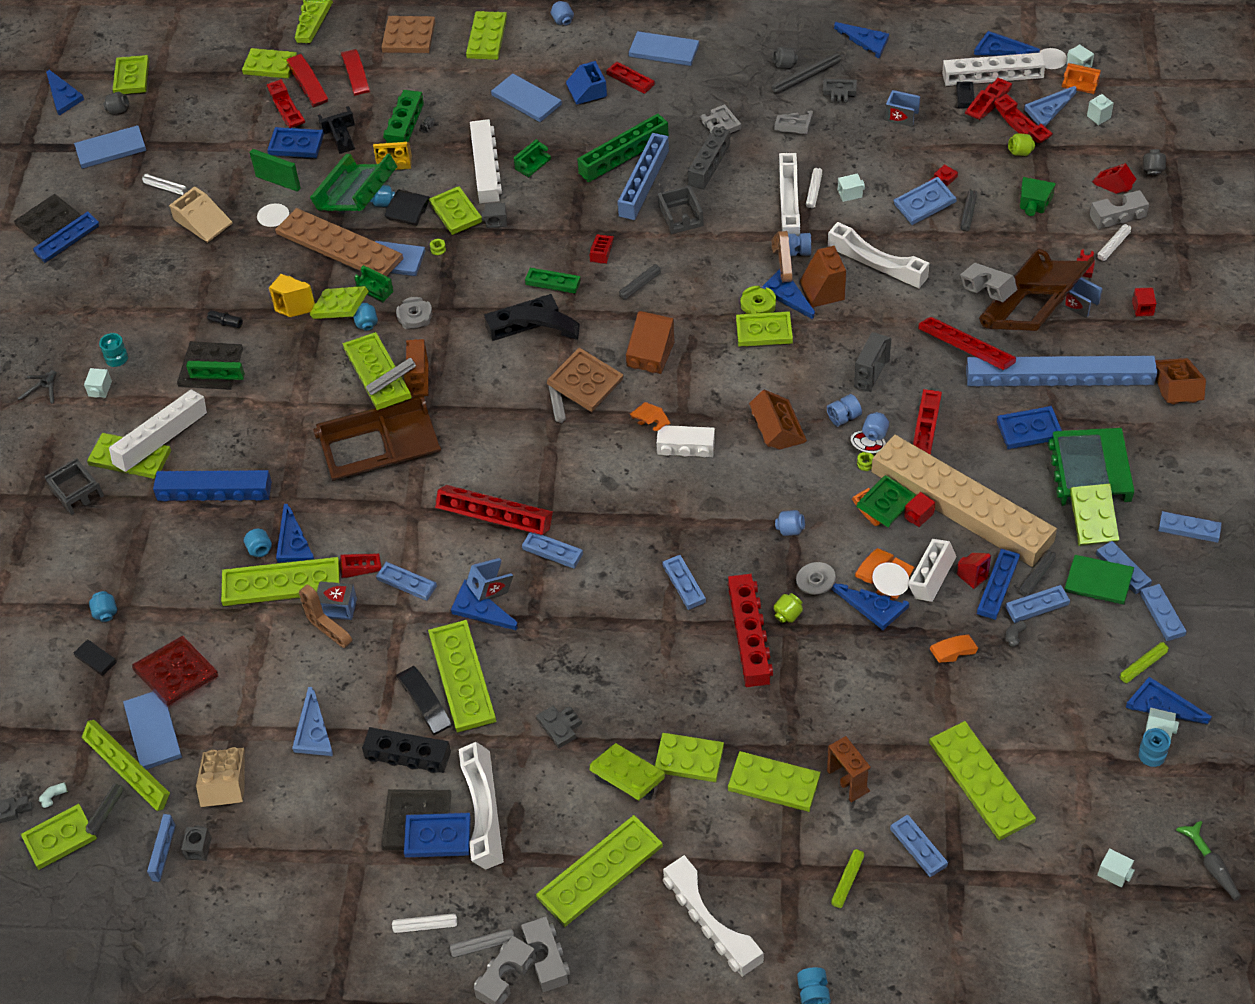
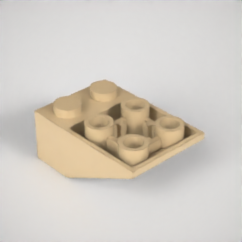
M195 186L169 205L173 219L207 243L233 224L209 196Z
M232 747L227 750L203 752L196 784L200 807L243 802L245 749Z

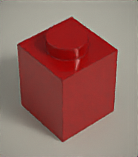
M1153 287L1135 288L1132 299L1135 316H1154L1157 303Z
M919 492L905 505L904 517L910 523L920 527L934 514L935 501Z

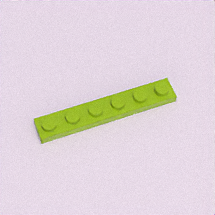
M95 720L88 721L81 738L156 811L163 810L170 792Z

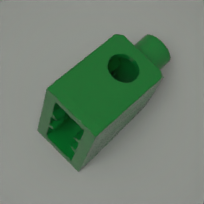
M1023 177L1020 208L1025 210L1028 216H1034L1036 212L1044 213L1054 196L1056 183Z

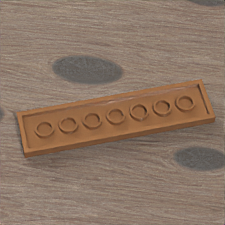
M298 208L275 229L277 235L361 271V267L364 265L387 276L404 259L403 254Z

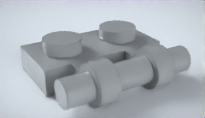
M725 104L710 110V116L707 117L706 114H703L700 117L702 124L709 128L710 133L714 127L729 130L730 133L741 129V123Z

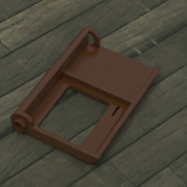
M1042 249L1035 250L1014 275L1017 291L1004 302L994 299L980 315L981 325L989 329L1037 331L1093 264L1094 257H1090L1088 261L1051 260L1046 251ZM1039 254L1043 255L1045 260H1041ZM1027 294H1053L1032 321L1006 320Z
M423 395L379 410L373 408L318 423L316 428L313 429L315 438H320L332 481L441 451ZM374 431L380 432L386 450L385 454L343 466L335 465L330 449L331 443Z

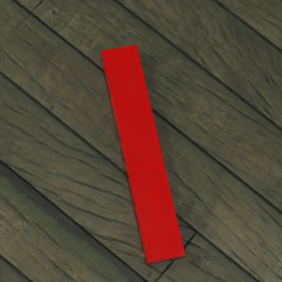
M929 317L919 323L918 329L1002 370L1016 363L1015 356L933 317Z

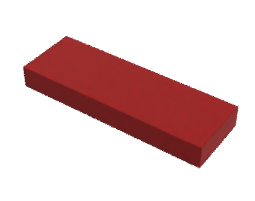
M617 61L606 70L607 75L644 94L655 85L654 80Z

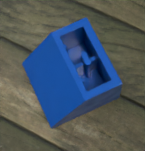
M596 61L580 65L566 81V85L576 105L607 96L606 80Z

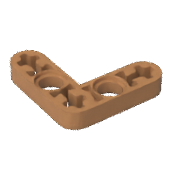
M778 231L772 238L773 253H779L782 283L792 282L788 232Z
M305 585L299 591V595L307 619L342 648L348 646L352 642L351 636L323 613L317 592L310 585Z

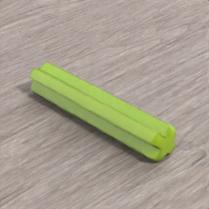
M1160 642L1122 671L1119 676L1124 683L1130 682L1168 652V646L1164 642Z
M853 850L831 900V904L834 907H843L863 861V851Z

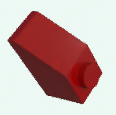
M1124 163L1100 171L1092 182L1094 185L1117 194L1131 190L1132 185L1137 179L1127 164Z
M971 553L969 556L961 558L957 564V575L975 589L988 579L991 555L989 553Z

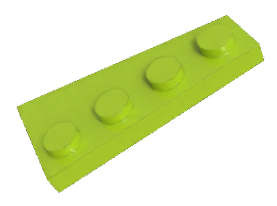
M303 0L304 4L301 6L302 13L299 15L300 23L297 25L295 34L297 43L312 42L333 3L332 0Z

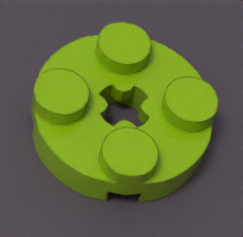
M752 286L742 293L740 306L746 314L771 313L776 308V295L767 287L763 289L760 286Z

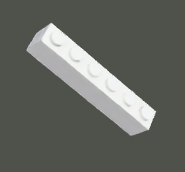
M489 119L470 122L479 204L500 201L499 194H502L501 184L497 183L501 182L500 173L496 172L499 170L498 160H495L498 159L497 149H493L496 147L495 137H492L495 136L494 126H490Z
M192 389L110 446L109 451L112 464L124 472L128 471L207 413L204 396Z

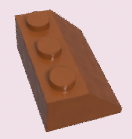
M764 389L749 403L752 415L758 423V429L762 432L763 440L767 446L780 450L803 444L807 441L789 399Z

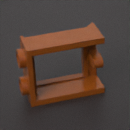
M424 339L406 340V360L412 358L416 367L404 374L405 384L411 393V397L429 396V362Z
M847 736L829 745L827 772L831 774L844 767L849 773L840 779L841 787L845 788L850 785L849 801L853 802L869 793L867 781L868 770L871 767Z

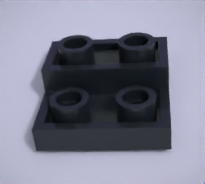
M398 189L390 201L384 216L387 219L417 226L421 214L426 211L430 197Z

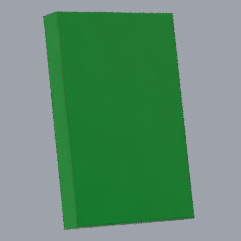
M255 149L250 151L256 177L297 192L301 189L295 163Z
M884 475L857 503L856 507L889 528L905 511V505L916 494L887 475Z
M1074 555L1065 592L1125 605L1134 567Z

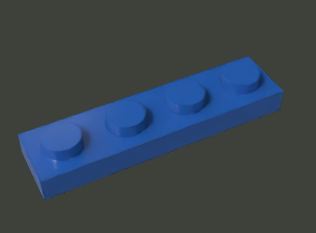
M87 211L34 247L33 251L46 263L99 227V222Z
M1005 549L1000 550L977 609L978 615L994 620L997 619L1020 554Z

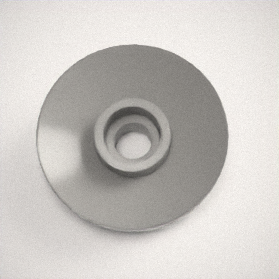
M814 562L805 565L799 570L796 581L798 587L803 592L813 595L822 594L833 587L836 581V574L830 565Z

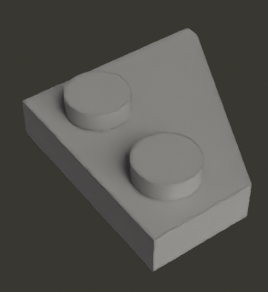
M807 111V115L800 116L798 112L788 115H777L774 130L808 134L813 111Z

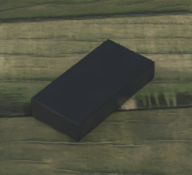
M956 82L958 109H967L974 101L973 82Z
M88 639L73 652L76 658L102 676L117 663L114 657Z

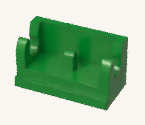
M534 140L513 157L515 170L529 178L551 160V156L546 153L549 150L548 147L540 143L539 140Z
M363 265L361 267V277L357 274L355 275V287L365 286L369 291L367 295L382 303L394 292L391 278Z

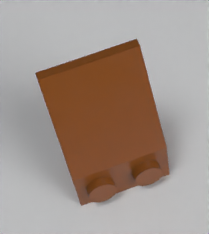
M1188 358L1155 360L1157 369L1156 380L1161 395L1167 403L1178 404L1184 401L1195 403L1198 400H1204L1206 378Z

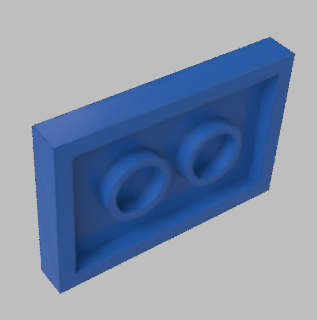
M275 127L267 149L268 154L317 158L324 136L323 130Z
M1052 406L997 416V423L1007 449L1045 443L1052 438L1053 431H1062Z
M470 813L406 815L405 858L470 855Z

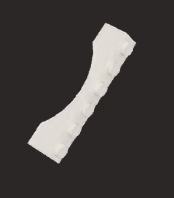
M779 153L782 231L799 236L800 214L798 207L796 153Z
M839 222L828 232V247L835 245L837 252L916 288H920L928 278L929 262L915 256L897 257L881 252L865 242L853 228Z
M474 742L460 748L459 757L461 769L471 792L475 813L474 832L469 841L471 861L486 870L504 861L490 751L479 743Z
M685 855L663 869V882L665 886L676 893L677 901L681 906L685 905L691 919L694 922H699L704 935L715 942L716 950L720 955L724 954L727 957L728 964L734 972L738 971L743 977L763 963L764 953L750 936L728 929L708 912L698 892L697 870Z

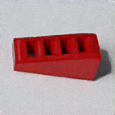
M596 235L589 253L590 262L607 264L614 236Z
M379 553L344 554L340 556L341 578L378 572L382 568Z

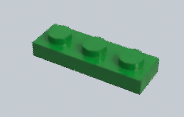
M531 267L525 278V285L575 294L581 282L580 276Z
M188 361L186 366L190 378L244 380L245 376L242 363Z

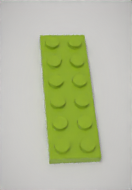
M376 332L342 343L343 349L365 389L368 384L396 367ZM402 377L373 395H370L367 391L376 410L411 399V393Z
M333 557L222 570V605L228 606L300 598L299 591L307 584L317 592L319 582L340 583L339 558Z
M467 620L428 630L456 732L496 722Z
M966 721L929 739L932 748L999 841L1035 823L1036 817Z
M633 815L540 890L536 897L566 927L663 847V843Z

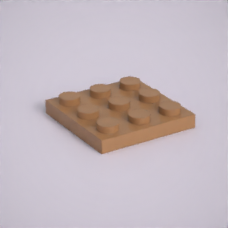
M388 16L381 47L382 52L430 53L436 22L435 17Z
M578 348L547 379V385L592 412L623 380L624 375L583 349Z

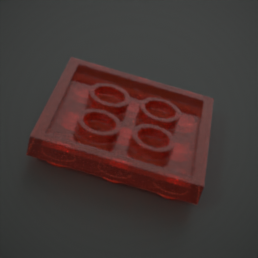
M184 636L177 638L132 664L135 673L166 706L171 705L218 677V671Z

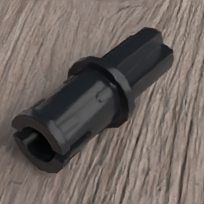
M208 312L207 319L221 323L222 326L228 325L239 329L243 324L242 317L229 315L228 312Z

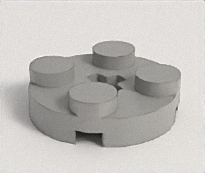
M410 297L402 301L403 304L400 307L398 305L396 309L397 319L403 328H418L430 324L432 307L428 301H423L420 297Z

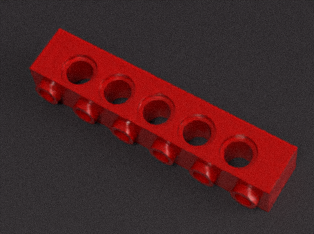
M445 485L438 489L435 508L540 535L550 530L553 511L450 485Z
M752 574L728 576V589L745 687L770 685L773 667L772 664H768L767 659H770L769 647H765L764 642H767L766 630H762L761 627L764 625L763 614H759L758 609H761L760 597L755 595V593H758L757 581H753Z

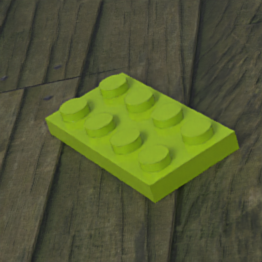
M475 12L466 52L468 59L498 60L507 21V12Z
M102 433L87 460L89 466L155 479L156 472L162 470L171 452L170 446L162 445L128 471L124 472L112 464L109 447L123 437Z
M739 751L728 784V791L810 812L821 772Z

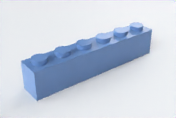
M656 133L651 134L618 200L619 217L636 219L669 152L668 136Z

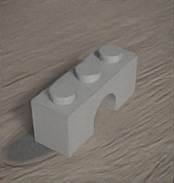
M1138 190L1124 194L1122 206L1111 204L1109 199L1092 202L1090 217L1098 229L1147 217L1149 203L1142 192Z
M973 263L960 274L964 289L978 293L987 287L990 298L1004 302L1017 291L1013 275L984 265Z
M547 917L522 924L521 927L526 944L533 947L535 952L543 951L548 954L543 961L535 963L536 974L542 991L546 992L567 985V976L570 975V970L567 962H562L560 956L564 954L560 942L556 943L554 937L557 936L554 924H549Z
M514 936L509 941H505L496 959L493 958L489 962L485 974L476 980L474 984L476 998L485 1004H503L511 992L509 984L501 979L502 976L508 971H516L524 976L536 959L535 949Z

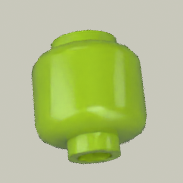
M1016 133L1008 141V149L1015 156H1028L1035 148V142L1031 135Z
M792 593L789 595L783 594L773 606V610L776 613L774 615L775 618L781 623L785 621L793 623L803 611V602Z

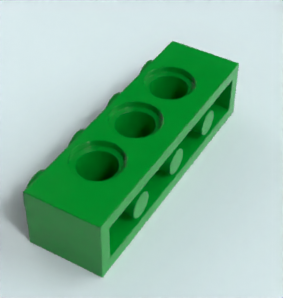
M403 90L401 96L398 97V104L393 109V115L388 121L387 130H384L383 138L386 140V143L409 142L424 106L422 92Z

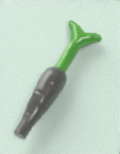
M1202 821L1197 822L1193 827H1178L1176 831L1190 837L1204 856V865L1212 876L1231 895L1234 901L1240 899L1241 894L1236 889L1225 863L1217 853L1210 851L1200 836Z

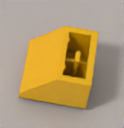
M409 142L373 144L377 164L383 160L387 153H390L397 165L395 170L411 169L412 154Z
M280 274L269 287L275 312L293 317L312 311L315 302L311 286L308 283Z

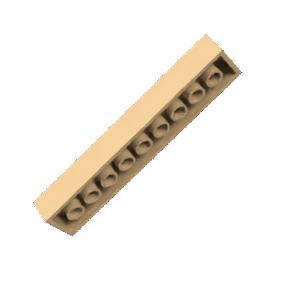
M894 435L872 459V473L881 478L887 475L916 495L922 492L935 501L936 511L1000 549L1020 554L1019 560L1031 567L1039 561L1055 541L1056 527L897 435Z

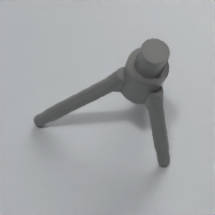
M50 370L49 373L47 372L44 375H28L27 379L40 380L19 396L18 400L23 399L38 387L43 386L49 388L50 403L53 404V381L56 372Z

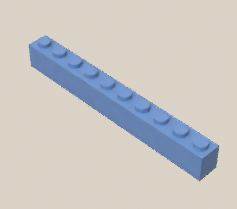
M1155 356L1016 357V363L1005 370L980 358L967 357L966 376L967 386L1154 385L1157 369Z

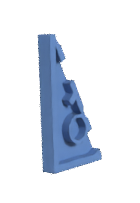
M1073 86L1025 105L1024 110L1037 125L1042 124L1046 126L1076 94V87Z
M308 687L292 747L293 752L333 756L315 691L312 687Z

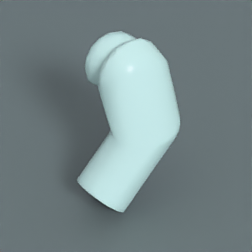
M65 782L47 788L39 797V802L42 803L43 808L53 805L52 797L68 792Z

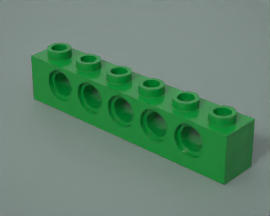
M657 113L577 158L579 174L586 181L590 182L643 152L652 133L669 137L668 122Z

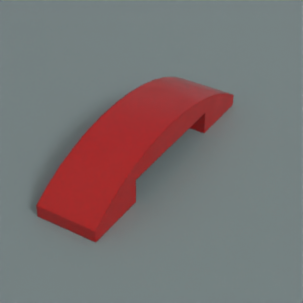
M357 49L341 52L354 96L369 93L370 89Z
M282 79L266 84L273 102L286 125L292 128L305 123L302 114L291 100Z
M1005 94L994 101L998 112L1018 133L1031 135L1036 143H1041L1053 135L1044 125L1039 124L1037 126L1018 110V103L1009 95Z

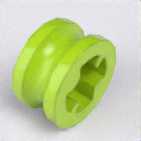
M434 239L430 242V251L433 255H442L446 251L445 242L442 239Z
M867 452L860 453L857 457V467L862 471L871 470L874 456Z

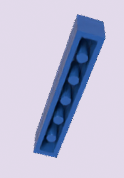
M268 470L157 471L153 490L157 501L269 500L272 481Z

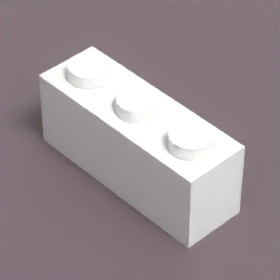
M663 426L658 430L657 454L666 456L713 457L715 428Z
M931 540L908 583L915 599L933 602L956 559V554L950 541Z

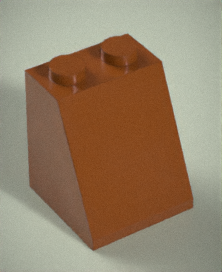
M835 245L817 249L800 279V285L812 308L845 300L846 269Z
M642 311L638 312L626 352L627 367L651 373H662L675 343L674 318Z

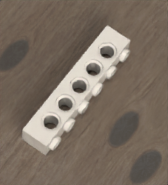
M1042 52L943 60L942 74L945 86L956 85V82L972 81L973 84L994 82L997 77L1005 81L1044 78L1045 62Z

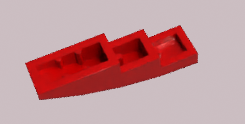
M302 54L286 59L296 81L302 87L306 97L309 98L313 108L328 102V97Z
M997 77L993 84H989L985 90L980 91L965 111V114L981 120L995 108L994 101L1011 90L1012 83Z
M923 389L913 445L931 455L942 392Z

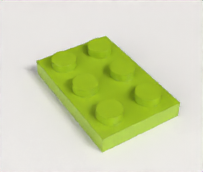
M251 48L242 72L244 75L289 79L292 71L286 59L296 56L297 52Z
M148 55L116 58L113 93L130 94L146 92L149 68Z
M460 186L429 198L430 205L452 235L483 222L481 215Z
M365 286L325 289L317 303L314 304L310 315L313 319L353 317L369 291Z
M790 312L736 315L738 347L793 343Z
M1110 484L1071 487L1070 494L1079 546L1103 544L1111 541L1118 542L1119 535Z
M662 733L655 767L664 771L667 775L717 782L724 742Z
M617 743L595 759L589 767L591 772L637 800L643 798L665 778L664 771Z
M80 804L21 834L38 870L97 839L96 835L86 832L88 820Z

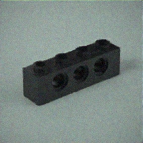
M552 294L513 305L538 306L559 312ZM512 306L484 314L485 325L492 341L537 328L541 325L527 322L525 327L509 323V313Z
M369 727L362 747L365 759L371 762L381 761L393 766L403 765L410 769L419 768L431 773H444L451 754L449 741Z

